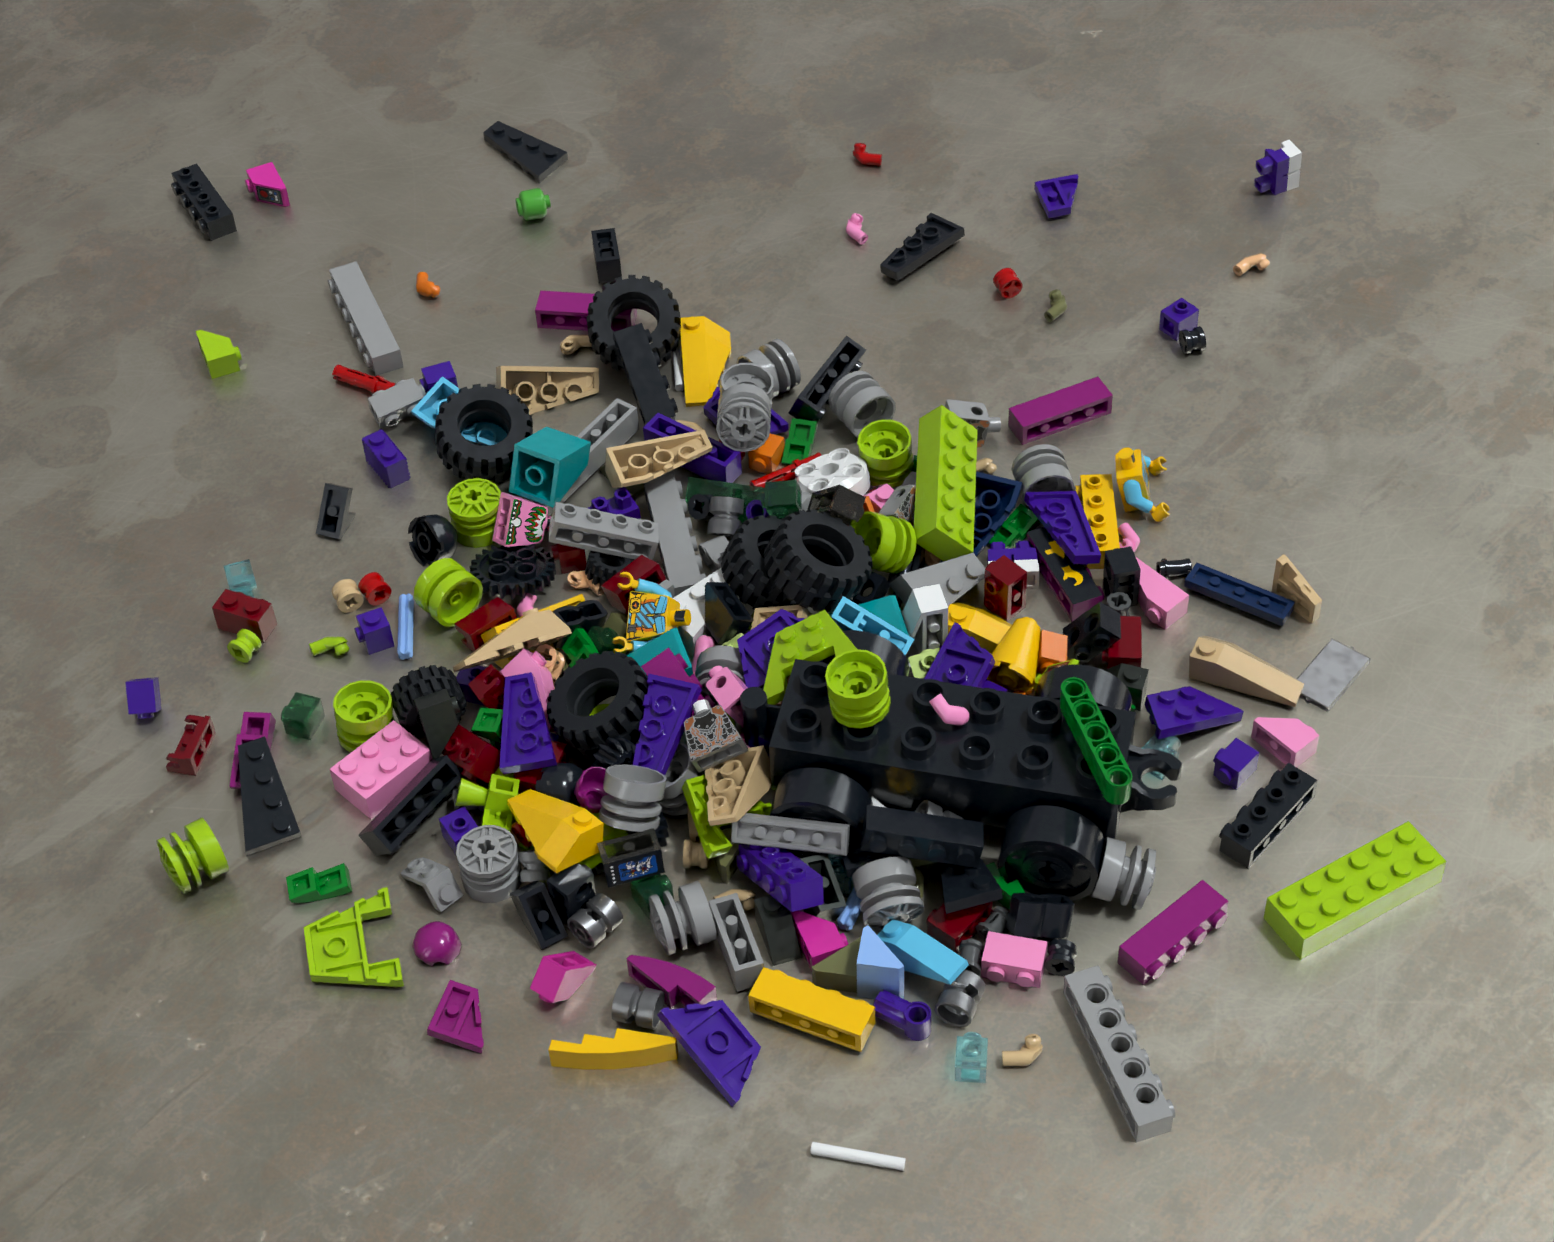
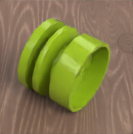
M878 420L871 422L861 430L857 441L858 453L867 464L870 485L888 484L892 488L902 485L909 473L913 471L912 438L909 429L902 423L894 420Z
M481 478L467 479L457 483L447 496L451 524L458 534L457 542L464 546L480 548L496 543L492 539L501 491L495 483Z
M866 511L857 515L850 523L855 529V533L861 535L864 539V545L869 547L873 566L871 569L893 574L905 570L911 563L916 551L917 539L915 530L910 522L905 519Z
M858 649L845 651L833 658L827 666L825 679L829 704L834 718L847 727L860 729L873 726L882 721L889 712L891 704L887 670L882 659L868 650Z
M362 680L352 682L341 688L334 697L333 709L337 737L340 745L349 752L354 751L394 720L392 697L389 690L380 683Z
M199 818L184 826L186 836L184 841L176 832L169 833L173 847L170 846L165 837L156 840L160 860L166 873L184 894L191 891L188 877L196 887L202 885L200 871L203 870L212 880L229 871L225 855L215 835L203 818Z

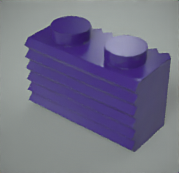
M380 429L362 438L366 462L371 465V468L380 476V479L385 482L388 488L398 486L411 478L407 458L384 430Z

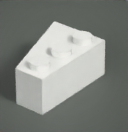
M721 568L673 598L680 603V610L688 609L691 613L690 625L679 626L678 631L686 651L692 656L694 655L696 640L700 636L712 637L711 632L705 625V585L707 582H725L723 578L724 573H722Z
M940 584L913 589L902 612L908 634L914 639L905 655L908 663V657L917 655L923 650L941 649L948 636V606Z

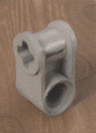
M724 535L698 545L702 560L712 573L721 568L722 555L729 544Z

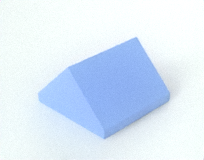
M868 925L865 926L862 931L856 963L857 997L875 999L880 991L886 990L904 999V965Z

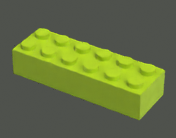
M940 405L919 418L914 530L918 545L942 561H947L973 553L977 429L958 417L954 412Z
M1407 821L1267 897L1264 919L1293 953L1302 960L1441 883L1447 861Z

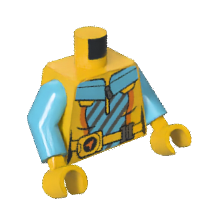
M1127 447L1119 450L1115 455L1116 479L1125 512L1141 510L1145 513L1151 512L1153 519L1157 522H1161L1169 517L1168 511L1170 508L1166 503L1162 502L1155 507L1153 502L1150 501L1149 471L1154 476L1166 471L1167 468L1162 466V464L1166 463V459L1160 456L1151 461L1150 457L1144 456L1140 449L1133 450Z
M628 572L620 573V576L627 577L630 583L628 585L618 583V587L621 590H628L632 587L635 588V591H630L626 639L618 636L612 642L613 644H621L624 648L613 649L614 654L615 652L625 654L626 651L632 653L670 629H678L679 626L690 625V611L688 609L680 610V603L674 600L671 593L657 583L640 578L633 580V576Z

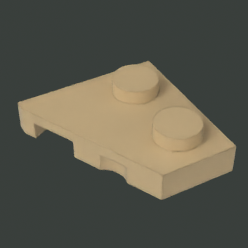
M1283 554L1276 560L1272 593L1295 601L1294 611L1310 623H1314L1320 617L1322 599L1289 558Z

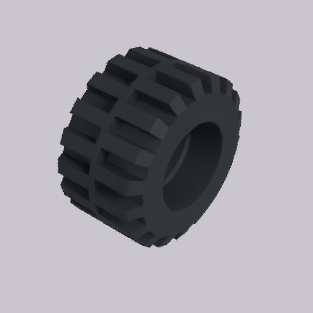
M430 665L426 668L422 666L418 670H411L408 672V675L402 676L399 679V683L394 684L393 691L390 694L394 711L400 725L412 735L415 734V737L421 738L425 736L414 701L416 698L447 689L450 698L455 696L459 705L460 712L456 714L458 723L461 720L460 716L465 714L467 703L457 678L450 669L447 670L443 666L437 668L436 665Z

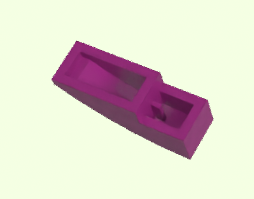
M243 713L241 733L237 734L229 785L231 789H241L238 745L265 736L271 751L276 720L271 713Z
M630 955L626 958L629 976L644 988L663 991L665 995L664 1004L670 1009L678 1002L686 1006L696 1003L704 1005L710 1001H717L716 986L686 968L645 956Z

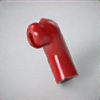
M865 143L854 144L853 156L860 163L881 166L882 154L866 152Z

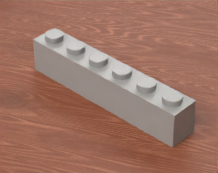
M357 261L329 269L331 279L328 280L330 291L332 294L336 293L335 300L338 308L343 307L342 314L346 323L350 322L349 329L352 337H357L356 343L360 353H365L363 357L367 368L372 367L375 376L403 368L400 348Z
M616 398L576 436L591 442L588 466L559 503H564L605 463L606 448L624 445L639 430L637 407ZM544 505L548 508L547 516H550L554 508Z
M672 471L644 483V492L651 521L659 523L658 549L665 577L674 585L675 596L706 578L705 573L700 574L699 571L703 570L700 554L695 555V551H698L695 536H690V533L693 532L690 517L685 518V514H688L686 500L680 499V496H683L681 481L675 480L674 472Z

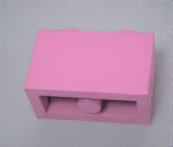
M988 931L981 960V977L994 982L1004 981L1015 983L1022 987L1032 986L1040 988L1047 957V941Z

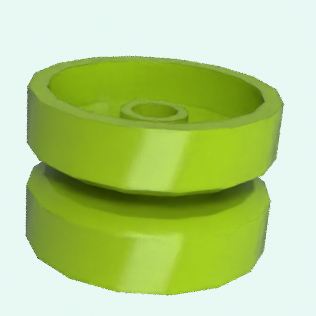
M442 558L433 562L420 575L414 587L413 597L416 604L429 613L438 623L445 627H454L456 622L474 612L482 598L483 586L479 579L466 571L457 561L452 558Z

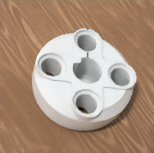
M846 448L835 449L829 454L819 456L808 463L801 464L794 471L796 475L794 481L795 489L816 496L818 501L823 498L813 494V492L839 484L862 496L866 494L870 487V475L866 462L861 457L850 454Z

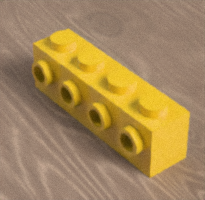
M1112 474L1080 475V485L1075 486V491L1078 494L1101 553L1100 563L1086 564V567L1089 569H1104L1105 551L1120 548Z
M763 967L748 995L751 1013L862 1052L875 1025V1007L868 1002L846 997L836 990L818 987L808 980L790 977L780 970H771Z

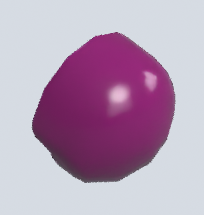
M590 767L584 770L575 785V796L579 805L590 813H599L602 807L601 799L603 796L608 795L603 789L606 769L603 767Z
M434 921L418 929L412 947L418 959L433 966L436 962L452 963L459 955L462 944L459 936L450 925Z

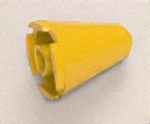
M1022 617L1014 621L991 653L995 664L987 680L1009 690L1024 691L1026 695L1033 691L1041 632L1040 626L1034 619Z

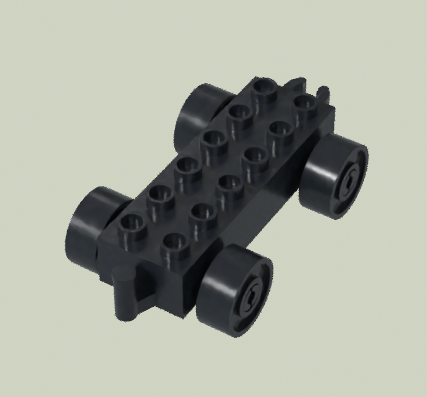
M848 630L843 632L858 650H868L878 655L885 663L891 704L889 712L882 721L873 726L860 729L847 727L834 718L829 704L825 674L827 666L833 660L835 654L819 662L795 659L781 706L768 704L766 692L760 687L747 688L740 695L745 743L750 748L764 745L766 752L770 755L772 789L776 790L769 812L770 816L849 824V846L861 843L862 822L866 806L873 805L872 796L886 808L915 812L920 803L928 800L940 806L942 813L950 811L962 817L963 820L983 822L985 825L1005 828L998 858V870L1007 884L1018 880L1025 893L1064 895L1071 901L1088 896L1094 891L1098 881L1105 838L1116 839L1121 812L1130 810H1164L1176 804L1177 788L1169 784L1159 789H1152L1147 787L1141 778L1148 772H1159L1169 780L1177 781L1181 776V761L1170 753L1150 748L1142 749L1133 745L1136 712L1131 711L1132 698L1128 688L1116 676L1093 666L1073 664L1051 669L1040 678L1035 696L998 691L992 688H979L940 682L934 679L908 677L910 670L908 660L895 644L873 633ZM1076 677L1085 681L1132 772L1130 799L1122 805L1111 804L1104 798L1060 709L1061 684L1067 678ZM941 693L949 705L964 707L968 710V722L960 726L945 724L929 701ZM787 849L799 858L825 854ZM828 854L831 864L842 862L841 855Z

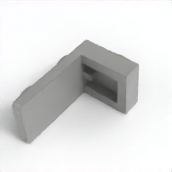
M422 857L412 860L407 865V868L401 872L404 879L423 886L435 910L442 912L464 896L449 867Z

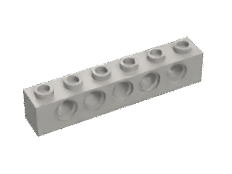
M1099 965L1065 975L1063 993L1136 1143L1171 1132L1172 1121L1175 1118L1174 1106L1169 1099H1165L1162 1093L1161 1080L1157 1074L1152 1073L1149 1067L1148 1054L1145 1049H1140L1137 1043L1135 1028L1132 1024L1127 1023L1123 1004L1119 999L1116 1000L1112 993L1113 987L1110 978L1107 975H1103ZM1115 1050H1122V1051H1124V1052H1123V1053H1119V1052H1116ZM1128 1075H1134L1137 1078H1130ZM1145 1100V1101H1148V1102H1150V1103L1144 1104V1103H1141L1140 1101Z

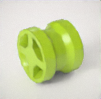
M241 629L237 633V638L228 643L227 649L235 659L247 663L251 660L252 653L257 652L261 648L262 643L253 632Z

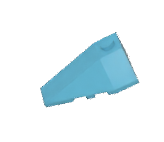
M442 376L411 410V413L435 429L436 416L439 414L440 406L444 402L447 403V397L452 393L457 395L459 388ZM490 422L473 423L461 432V435L466 440L484 446L495 445L507 437V433L501 427Z

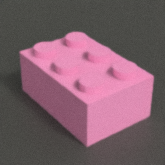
M393 720L331 767L330 773L335 790L372 820L432 760V754L426 745Z

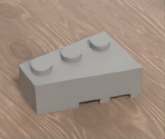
M970 553L902 574L889 585L900 597L904 605H906L913 589L940 584L947 606H949L985 578V567L974 553Z

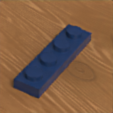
M1197 562L1184 583L1186 588L1280 626L1285 624L1295 606V601Z

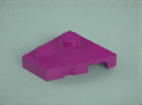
M450 980L428 1026L427 1035L482 1054L484 1040L482 1038L478 989Z

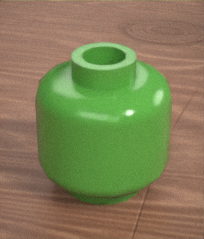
M540 188L521 191L519 198L515 199L519 217L523 216L526 221L544 218L547 215V209L551 208L549 195H544Z

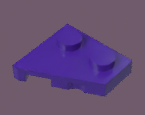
M1078 174L1035 182L1034 190L1048 218L1071 214L1078 186Z

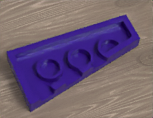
M1076 491L1025 492V503L1073 564L1100 563L1101 553Z
M532 672L505 677L499 767L504 775L557 765L535 677Z
M648 673L647 683L649 686L647 694L644 696L643 706L645 709L643 720H640L639 743L636 744L633 765L647 767L665 775L684 733V721L690 718L693 712L692 705L697 702L702 689L699 684Z

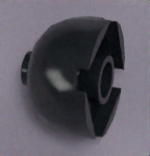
M437 514L416 517L410 522L408 534L412 533L413 541L409 542V546L415 559L421 565L425 566L428 564L430 566L433 562L442 558H452L457 549L458 534L448 519Z
M557 763L555 766L542 768L540 772L544 773L541 779L536 781V791L581 807L575 796V785L583 773V769L572 763Z

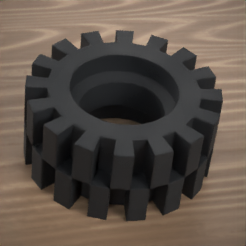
M590 550L585 575H587L588 580H592L594 585L599 583L600 588H602V584L635 559Z

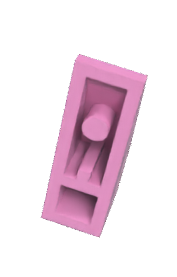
M1136 557L1141 569L1138 602L1145 616L1151 622L1158 624L1166 630L1187 613L1189 595Z
M523 648L500 672L504 677L532 672L537 683L548 730L555 732L548 721L547 714L548 697L550 691L554 690L551 672L545 667L547 661L537 651L532 653Z

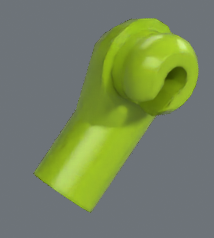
M325 637L309 644L313 656L335 649V653L338 656L349 652L348 641L344 637Z

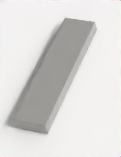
M746 813L738 822L732 823L731 843L847 856L850 825Z

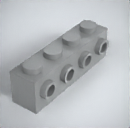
M556 502L550 519L549 542L630 559H636L643 555L653 560L659 543V523Z

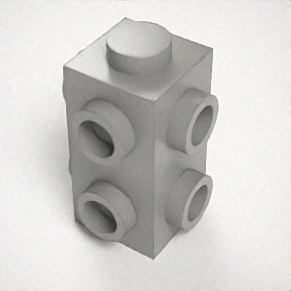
M414 378L401 380L389 389L373 393L368 398L369 408L380 429L386 426L392 427L401 419L414 416L411 410L426 395V392L421 384H416Z

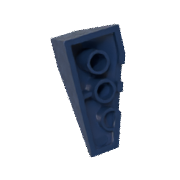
M976 472L973 551L976 557H978L1015 508L1023 486L1022 482Z

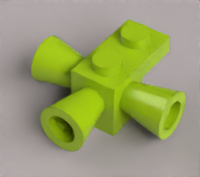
M499 767L495 774L491 775L488 789L461 778L455 806H484L481 826L496 825L511 832L513 814L507 805V800L518 795L520 780L513 778L514 773L503 775Z

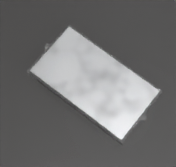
M1331 638L1298 676L1297 680L1304 683L1300 698L1304 699L1307 704L1311 703L1329 712L1368 666L1371 658L1355 651L1354 647H1348Z

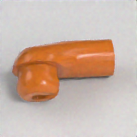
M419 272L417 274V292L425 297H438L440 287L434 285V282L428 281V274L426 272Z

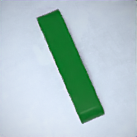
M1076 677L1067 678L1061 684L1060 709L1104 798L1111 804L1122 805L1130 799L1132 772L1085 681Z

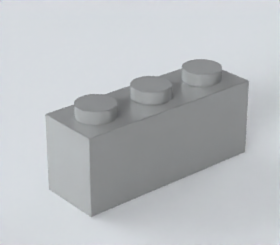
M734 893L710 900L709 907L715 923L717 940L736 991L751 988L762 971L764 962L738 894Z

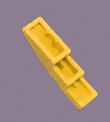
M617 1028L614 1038L584 1034L581 1044L551 1040L549 1046L551 1066L582 1070L648 1066L675 1060L679 1055L677 1039L675 1037Z

